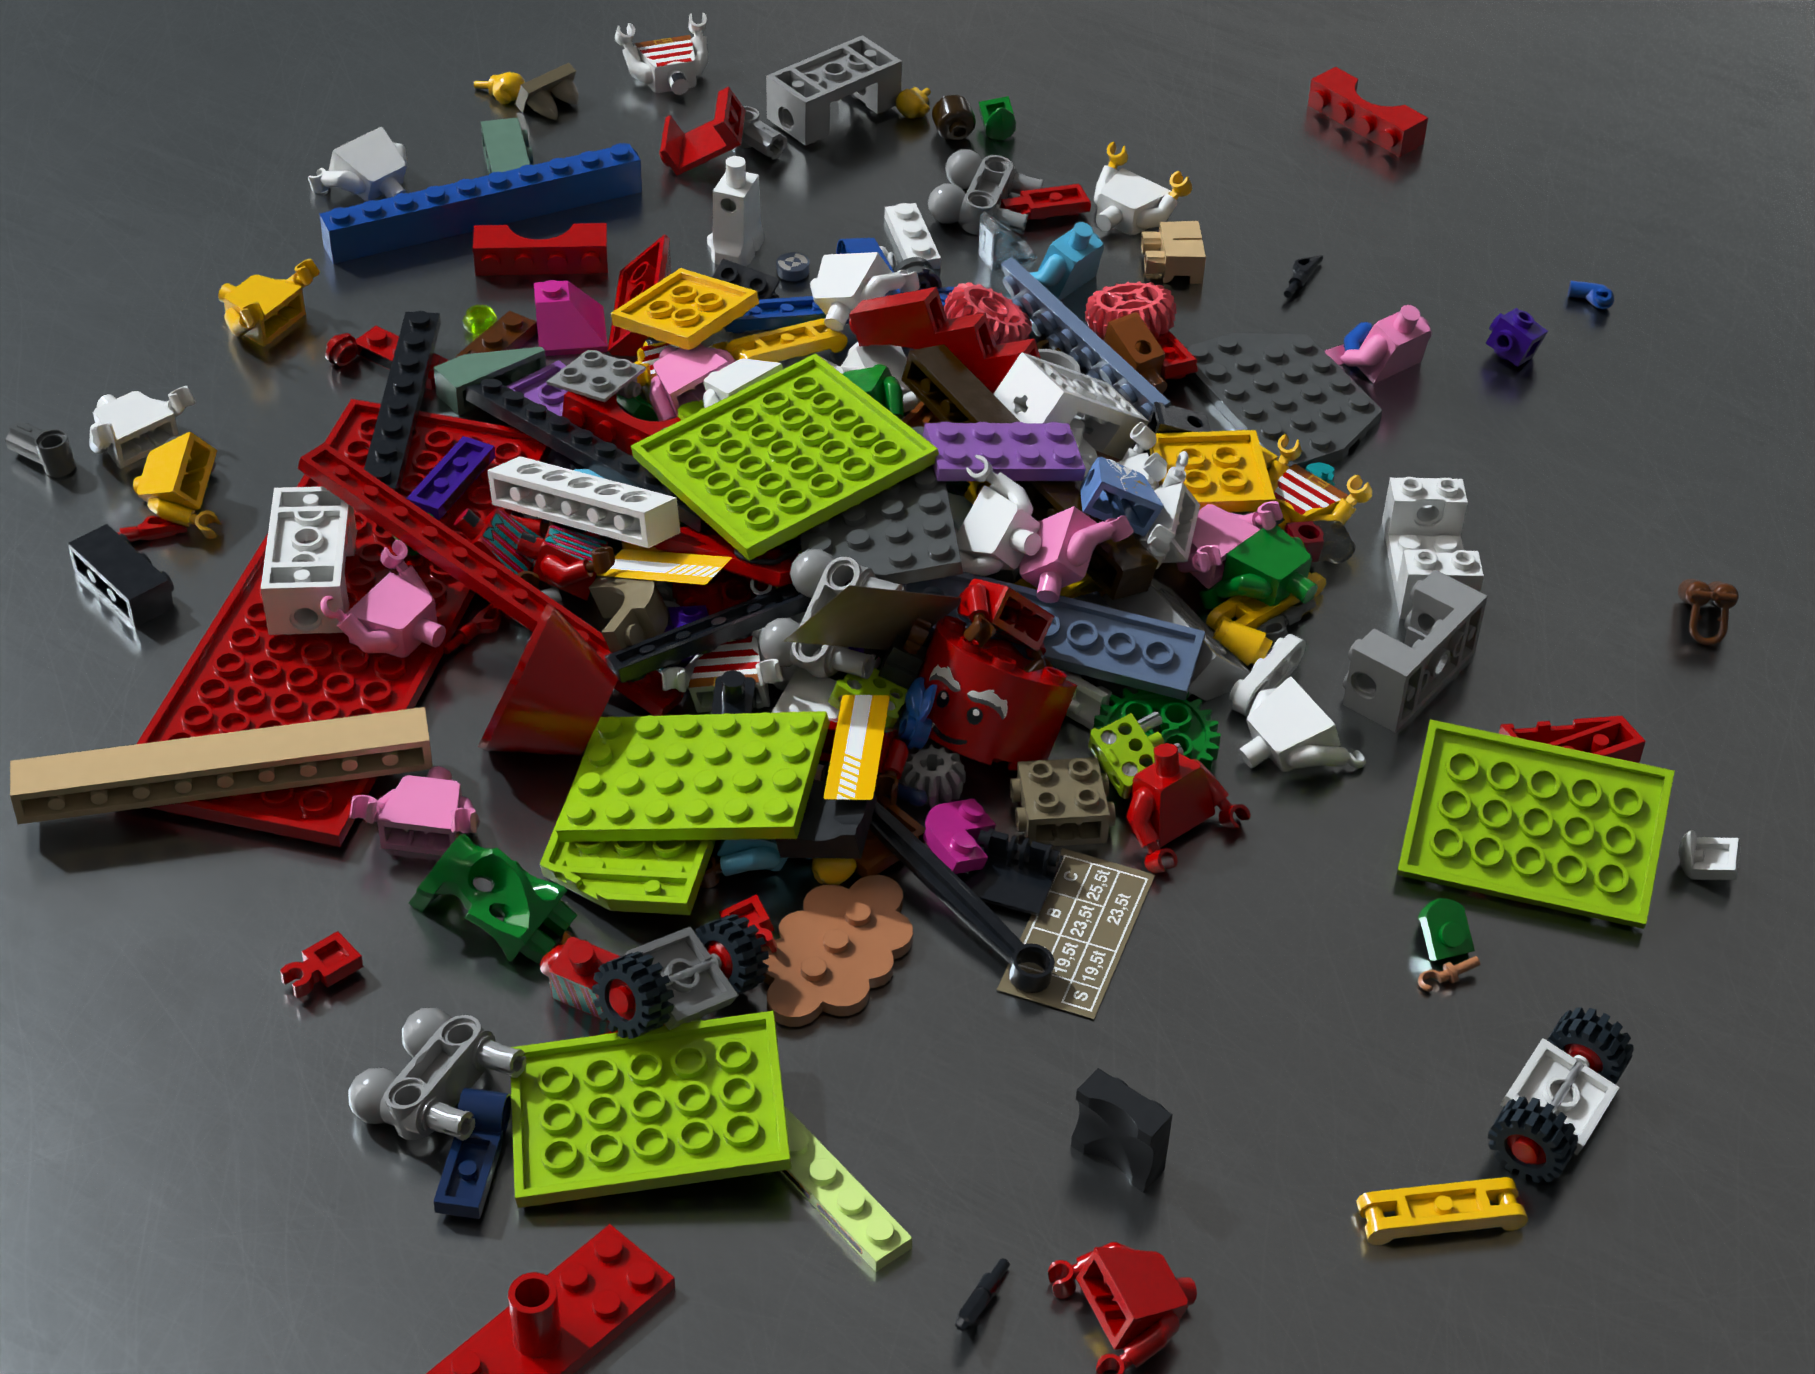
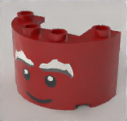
M945 616L943 619H940L936 624L925 653L924 662L917 678L920 676L924 677L925 690L933 684L937 685L933 706L927 718L932 720L929 738L952 751L991 765L992 761L996 763L1007 761L1009 762L1007 768L1017 771L1018 762L1048 760L1078 685L1066 680L1067 675L1053 667H1044L1043 669L1025 672L1015 666L1016 661L999 653L992 655L981 649L975 638L971 642L968 641L964 636L967 624L963 620L953 616Z

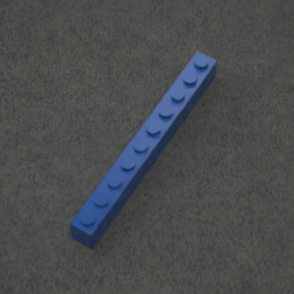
M629 143L616 144L602 150L585 151L580 155L555 158L549 162L535 165H524L518 169L505 172H493L487 176L474 179H462L456 183L443 186H431L425 190L412 193H400L394 197L377 201L369 200L363 204L346 208H334L331 211L319 213L323 245L332 263L335 264L473 232L474 225H503L642 192L641 160Z

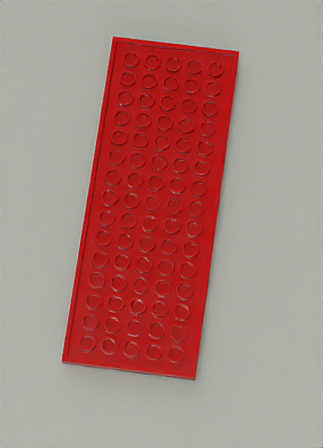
M351 399L325 443L364 469L381 404ZM419 411L399 494L407 498L453 446L465 436L495 446L496 457L438 521L468 540V537L454 526L456 519L467 508L482 520L495 509H502L508 514L516 516L518 514L517 511L492 505L487 470L519 456L545 463L552 448L513 427ZM305 474L297 487L321 486ZM354 509L357 529L355 556H346L345 562L349 610L389 572L398 574L396 568L389 569L381 562V553L385 547L389 549L392 555L397 556L392 550V544L395 539L388 531L356 509ZM267 534L137 744L413 709L444 653L445 644L451 640L476 592L421 554L415 556L407 555L404 559L408 567L411 565L414 567L436 602L437 623L446 629L445 638L440 646L434 648L422 642L409 656L401 658L387 653H365L357 645L349 643V637L345 633L269 635L261 593ZM377 777L146 808L341 847L355 818H349L352 797L355 795L368 796Z

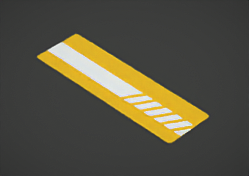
M622 549L615 556V564L606 573L597 574V576L706 585L732 557Z
M889 695L842 696L823 797L825 800L873 799L890 700Z

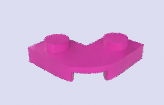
M975 799L942 803L934 806L926 817V830L923 834V839L930 850L955 874L983 869L988 856L976 843L975 839H978L981 830L989 831L990 828L995 829V822Z

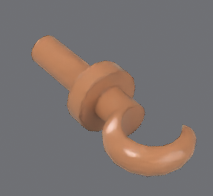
M1475 956L1456 965H1453L1451 962L1443 964V971L1440 972L1436 970L1424 971L1418 978V984L1421 989L1427 992L1433 990L1432 986L1424 983L1429 978L1437 979L1440 983L1449 980L1453 984L1459 981L1458 975L1480 966V960Z

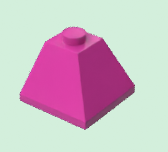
M548 280L534 283L539 347L545 349V356L582 354L587 350L608 352L603 305L569 281Z

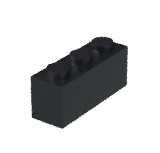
M108 524L68 543L74 572L134 628L174 609L171 593L174 591V585L169 575L164 571L160 572L157 570L145 553H139L135 550L124 534L119 535Z

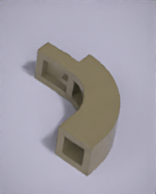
M598 576L590 585L589 590L602 617L612 618L601 632L611 653L664 633L668 624L669 613L654 581Z

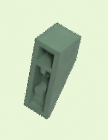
M542 347L464 354L433 367L436 395L460 416L478 408L476 405L465 400L467 386L479 384L484 379H497L504 386L510 385L546 367L545 349Z

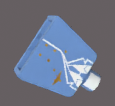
M1096 458L1080 486L1082 510L1084 513L1104 521L1110 518L1117 519L1125 515L1134 533L1144 537L1164 507L1143 474L1120 465L1111 459Z

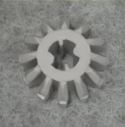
M930 743L927 749H917L914 747L913 752L909 753L899 782L925 791L928 797L925 804L929 805L932 809L936 804L948 803L960 798L963 783H965L966 771L964 770V765L961 764L962 761L959 754L950 753L946 747L936 749Z

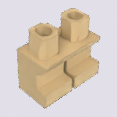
M1199 221L1160 222L1159 232H1142L1141 252L1145 254V274H1162L1163 283L1170 282L1174 275L1188 276L1190 284H1203L1206 255Z

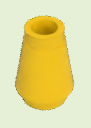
M1225 618L1222 619L1213 635V639L1219 641L1222 646L1247 666L1250 663L1254 665L1259 658L1264 659L1273 642L1265 637L1266 632L1228 621Z

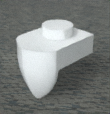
M1689 830L1683 836L1678 855L1686 876L1690 879L1737 880L1740 857L1739 838L1697 837L1694 830Z

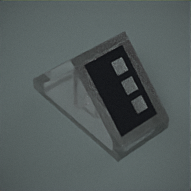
M985 211L980 216L978 255L992 272L1002 270L1001 264L1011 257L1020 265L1034 262L1038 256L1023 238Z

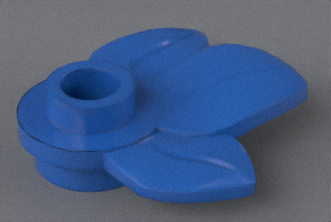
M921 676L913 681L906 693L905 703L907 708L903 711L899 722L898 737L902 738V741L906 743L909 750L913 747L922 749L928 740L932 727V720L927 718L933 706L937 685L933 684L925 690L924 677Z

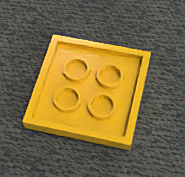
M680 268L611 312L614 326L678 346L681 349L691 350L698 347L701 342L713 334L720 332L723 327L735 319L744 316L747 311L759 304L758 293L755 290Z
M1256 430L1155 433L1156 443L1149 449L1150 454L1152 455L1157 452L1167 462L1166 475L1171 467H1176L1178 455L1182 451L1188 453V464L1184 469L1186 472L1184 485L1198 501L1200 509L1207 504H1213L1227 512H1258L1257 509L1262 504L1276 501ZM1165 477L1158 482L1159 487L1163 484Z

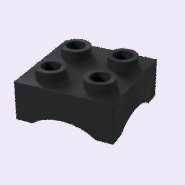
M814 779L797 839H775L780 858L861 859L877 801L875 791L872 800H825L823 797L826 782Z
M1097 1068L1076 1091V1100L1079 1103V1117L1071 1138V1146L1083 1154L1098 1156L1110 1161L1124 1172L1131 1185L1145 1192L1165 1170L1173 1114L1168 1112L1160 1103L1149 1100L1128 1087L1123 1080L1112 1077Z

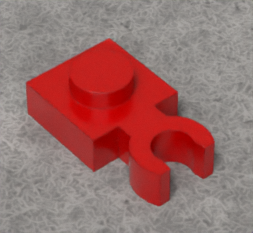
M757 894L719 912L721 918L732 914L738 915V918H747L749 920L748 927L755 925L759 930L755 934L756 938H764L766 944L761 946H768L772 953L777 951V944L772 935L774 927Z
M337 931L301 951L303 962H292L285 965L280 970L284 985L295 979H300L295 981L292 986L294 996L301 998L309 994L314 984L319 981L328 988L363 967L362 955Z

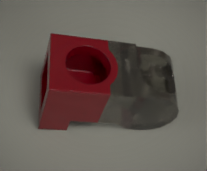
M1319 520L1286 523L1284 531L1290 537L1302 539L1308 553L1311 555L1312 562L1328 561L1332 564H1339L1348 560L1355 552L1356 545L1340 521Z

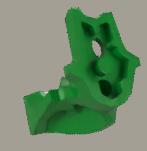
M464 833L460 834L415 890L416 893L408 903L415 909L424 911L440 894H453L457 896L468 910L465 919L494 937L502 948L507 960L511 962L520 951L526 957L540 964L543 956L553 948L556 941L538 927L543 923L561 937L578 916L568 905L560 900L568 891L564 886L529 874L517 861L511 860L500 849L477 846ZM477 878L487 879L491 882L493 889L487 892L478 890L473 885V880Z

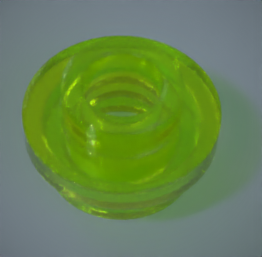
M474 305L467 309L466 315L463 318V325L468 332L481 335L497 321V316L489 306Z

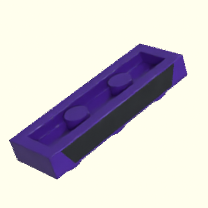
M463 436L406 499L425 512L432 514L435 519L440 520L496 457L495 446Z

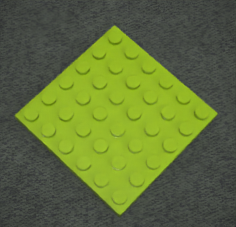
M816 353L631 445L633 458L749 561L790 539L796 538L803 532L828 521L830 518L860 504L881 491L891 488L900 481L923 471L925 468L935 464V456L939 455L938 448Z

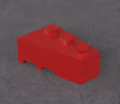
M1623 716L1574 719L1572 725L1551 726L1550 721L1537 722L1534 728L1515 729L1513 724H1501L1499 734L1636 763H1640L1646 742Z

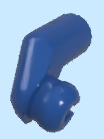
M1361 322L1344 338L1345 350L1359 349L1372 329V324Z

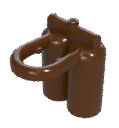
M1696 579L1684 580L1679 585L1678 596L1684 603L1692 605L1689 622L1692 638L1699 644L1706 646L1721 642L1728 630L1729 609L1734 607L1739 599L1737 589L1733 585L1721 581H1713L1707 584ZM1707 603L1721 609L1720 617L1717 618L1720 621V628L1718 633L1712 638L1702 637L1697 628L1698 619L1702 618L1699 615L1700 607Z

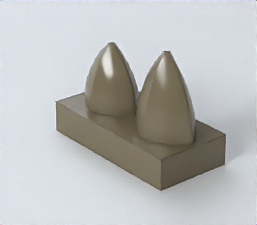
M567 63L521 84L515 105L522 113L533 109L546 118L557 120L558 111L554 98L569 104H578L579 94L573 82L576 70L570 63Z

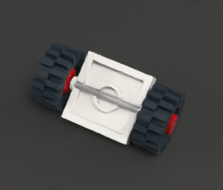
M1582 1007L1575 1008L1573 1012L1571 1010L1565 1012L1548 1037V1040L1542 1038L1500 1103V1106L1504 1108L1488 1132L1487 1138L1491 1139L1488 1145L1490 1150H1498L1494 1155L1498 1162L1503 1160L1508 1162L1505 1168L1510 1172L1516 1168L1520 1171L1518 1176L1525 1180L1528 1175H1531L1533 1182L1540 1183L1543 1178L1546 1182L1553 1181L1555 1177L1558 1178L1562 1174L1573 1154L1578 1155L1620 1088L1615 1084L1633 1056L1631 1054L1634 1051L1633 1044H1628L1631 1039L1628 1032L1620 1033L1623 1026L1618 1021L1613 1025L1609 1023L1608 1020L1611 1016L1603 1013L1600 1018L1597 1016V1010L1589 1008L1585 1014Z

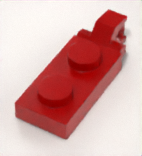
M1080 184L1021 191L1018 197L1001 199V208L1021 214H1028L1027 220H1042L1047 217L1073 216L1077 213L1090 212L1091 201Z

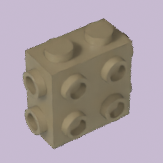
M1097 757L1018 762L1017 778L1010 779V797L1012 803L1018 802L1019 805L1015 809L1017 832H1024L1025 838H1030V846L1032 841L1046 845L1052 844L1054 846L1107 843L1109 826H1115V807L1113 802H1107L1106 797L1109 795L1107 773L1100 772Z

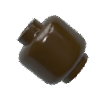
M944 96L933 107L932 118L939 135L943 139L959 141L965 139L975 129V115L970 103L963 96Z

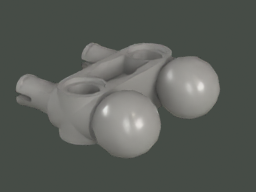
M960 149L948 158L945 166L946 177L951 184L943 183L937 186L928 198V209L933 218L942 224H953L959 221V224H961L966 232L976 235L982 234V223L989 232L996 227L1023 235L1028 214H1021L1001 208V199H1007L1008 194L1011 195L1012 192L1020 194L1021 191L1041 189L1043 188L1044 180L1017 173L1012 161L1003 156L990 155L982 159L978 153L968 149Z
M808 549L796 557L790 571L791 580L796 590L812 598L801 624L791 618H777L767 623L760 634L759 646L761 653L766 660L777 659L780 667L794 665L806 669L811 675L818 678L832 676L841 671L868 679L875 665L874 658L869 654L848 649L849 647L783 641L849 585L905 591V588L901 584L876 578L871 568L859 565L850 557L834 559L831 554L822 549ZM852 579L848 585L844 586L847 581ZM822 648L817 655L813 656L818 649Z
M421 1008L408 1016L402 1027V1045L413 1059L398 1076L385 1068H368L357 1075L348 1090L349 1106L356 1117L368 1124L388 1123L394 1125L398 1135L407 1140L422 1139L437 1131L464 1141L472 1134L475 1127V1119L472 1118L473 1114L471 1112L454 1108L459 1102L462 1090L464 1088H471L486 1069L495 1070L513 1078L519 1077L525 1069L526 1056H523L525 1053L521 1049H514L496 1042L493 1033L482 1029L479 1020L473 1016L461 1015L451 1018L449 1014L441 1009Z

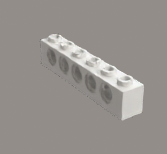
M521 456L487 470L492 505L645 548H650L681 533L677 498Z

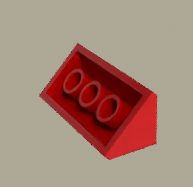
M666 234L620 270L614 311L671 274L670 238ZM612 323L608 352L611 355L637 356L638 349L643 347L644 342L650 337L632 333L629 330L614 326Z

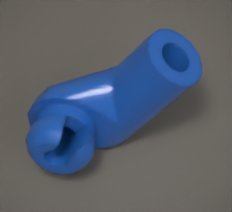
M1570 281L1568 297L1586 299L1595 308L1601 310L1613 305L1614 294L1612 290L1603 284Z

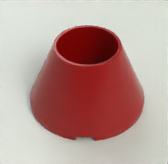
M547 603L480 740L478 747L485 751L581 756L609 701L619 677L554 606Z

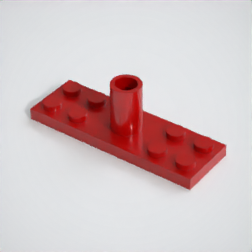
M609 1224L549 1274L530 1272L516 1278L508 1290L509 1306L426 1374H575L675 1289V1277Z

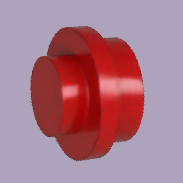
M349 333L332 337L326 346V359L338 366L349 364L356 357L359 350L355 338Z

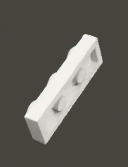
M900 203L896 206L885 207L884 218L903 260L911 257H921L931 264L933 270L941 269V257L916 203Z

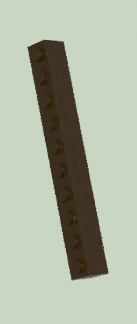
M944 344L909 351L901 380L941 422H1020ZM1014 481L1026 491L1033 506L1031 516L1037 521H1041L1073 506L1083 512L1080 492L1082 483L1080 481ZM1086 514L1097 523L1104 521L1089 514ZM1131 534L1129 537L1118 542H1113L1111 538L1097 544L1093 550L1086 573L1112 600L1147 592L1159 561Z

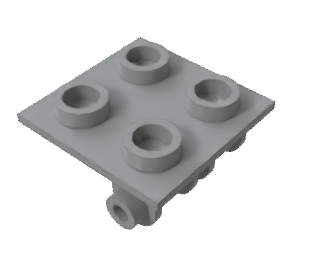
M587 350L547 380L546 383L547 385L602 402H606L616 393L630 399L640 394L641 385L637 383V377L646 370V367L632 363L627 359H618L602 354L597 350Z

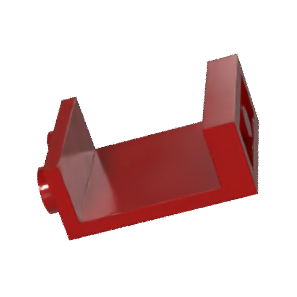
M730 87L718 92L714 120L685 134L671 115L665 118L659 154L662 162L667 167L670 166L677 176L741 145L746 110Z

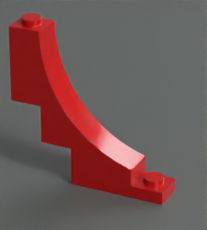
M937 287L862 300L849 313L850 329L856 335L860 347L894 345L921 349L944 344L993 394L1021 352L1041 359L1035 338L996 345L986 312L947 319Z

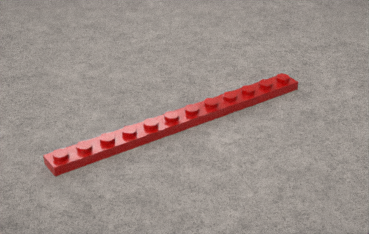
M324 442L300 457L298 470L532 632L547 603L554 606L606 663L605 656L611 654L600 631ZM656 670L647 673L639 681L621 683L617 680L614 689L653 716H664L681 702L684 692H679L677 689L663 691L662 675Z

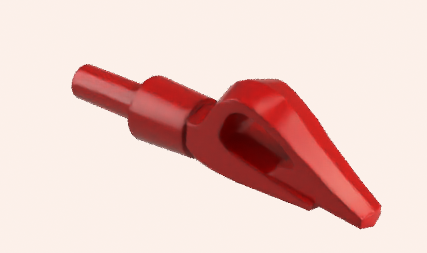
M149 516L137 526L119 528L120 532L117 533L119 535L124 534L131 543L139 541V539L154 540L174 536L176 533L187 532V527L166 521L158 516Z
M492 603L481 610L470 622L456 630V636L445 644L444 653L449 654L460 644H468L475 636L481 633L496 632L501 623V610Z

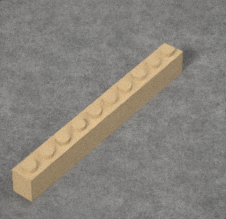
M425 707L12 760L10 761V797L17 823L25 824L430 770L433 767Z

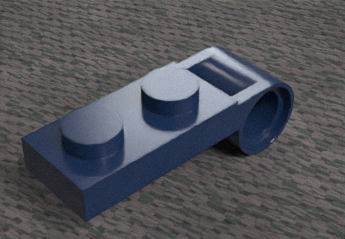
M464 1088L460 1095L458 1109L469 1111L473 1114L472 1118L475 1119V1127L470 1137L464 1141L454 1137L433 1204L435 1213L480 1219L511 1113V1095L509 1093Z

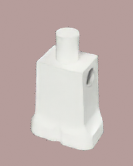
M732 156L726 159V172L713 190V233L707 236V244L711 248V259L714 264L719 265L722 259H726L747 267L755 257V251L760 249L765 239L761 224L759 175L746 172V161L744 158Z

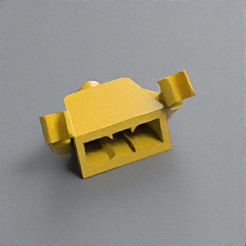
M310 258L298 264L294 269L296 273L288 279H273L256 274L250 276L238 286L225 283L219 290L218 298L219 301L224 303V319L231 333L236 337L245 335L257 344L265 347L306 315L302 289L311 284L313 278L320 274L313 260Z

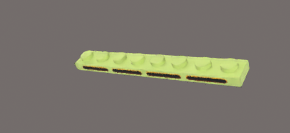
M698 1018V1019L693 1020V1021H691V1022L702 1021V1020H701L700 1018ZM785 1106L792 1169L780 1172L875 1272L912 1249V1237Z

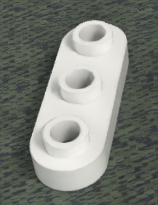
M1288 634L1285 638H1278L1271 652L1264 659L1259 658L1255 662L1251 673L1244 680L1239 679L1234 684L1230 692L1232 709L1248 717L1257 694L1261 690L1279 687L1297 668L1304 655L1306 641L1293 634Z

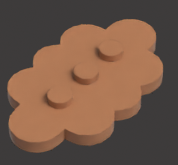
M869 875L857 880L849 889L838 885L816 887L807 893L803 901L802 911L790 913L781 920L779 924V939L775 940L778 948L777 951L772 953L768 946L762 947V951H768L769 958L763 961V963L769 965L768 972L763 974L766 977L764 982L770 985L767 991V1011H774L776 1022L788 1027H801L814 1021L822 1011L835 1016L853 1015L867 1005L871 988L885 985L891 979L894 971V959L904 956L913 944V926L909 919L900 913L903 908V890L896 881L882 875Z

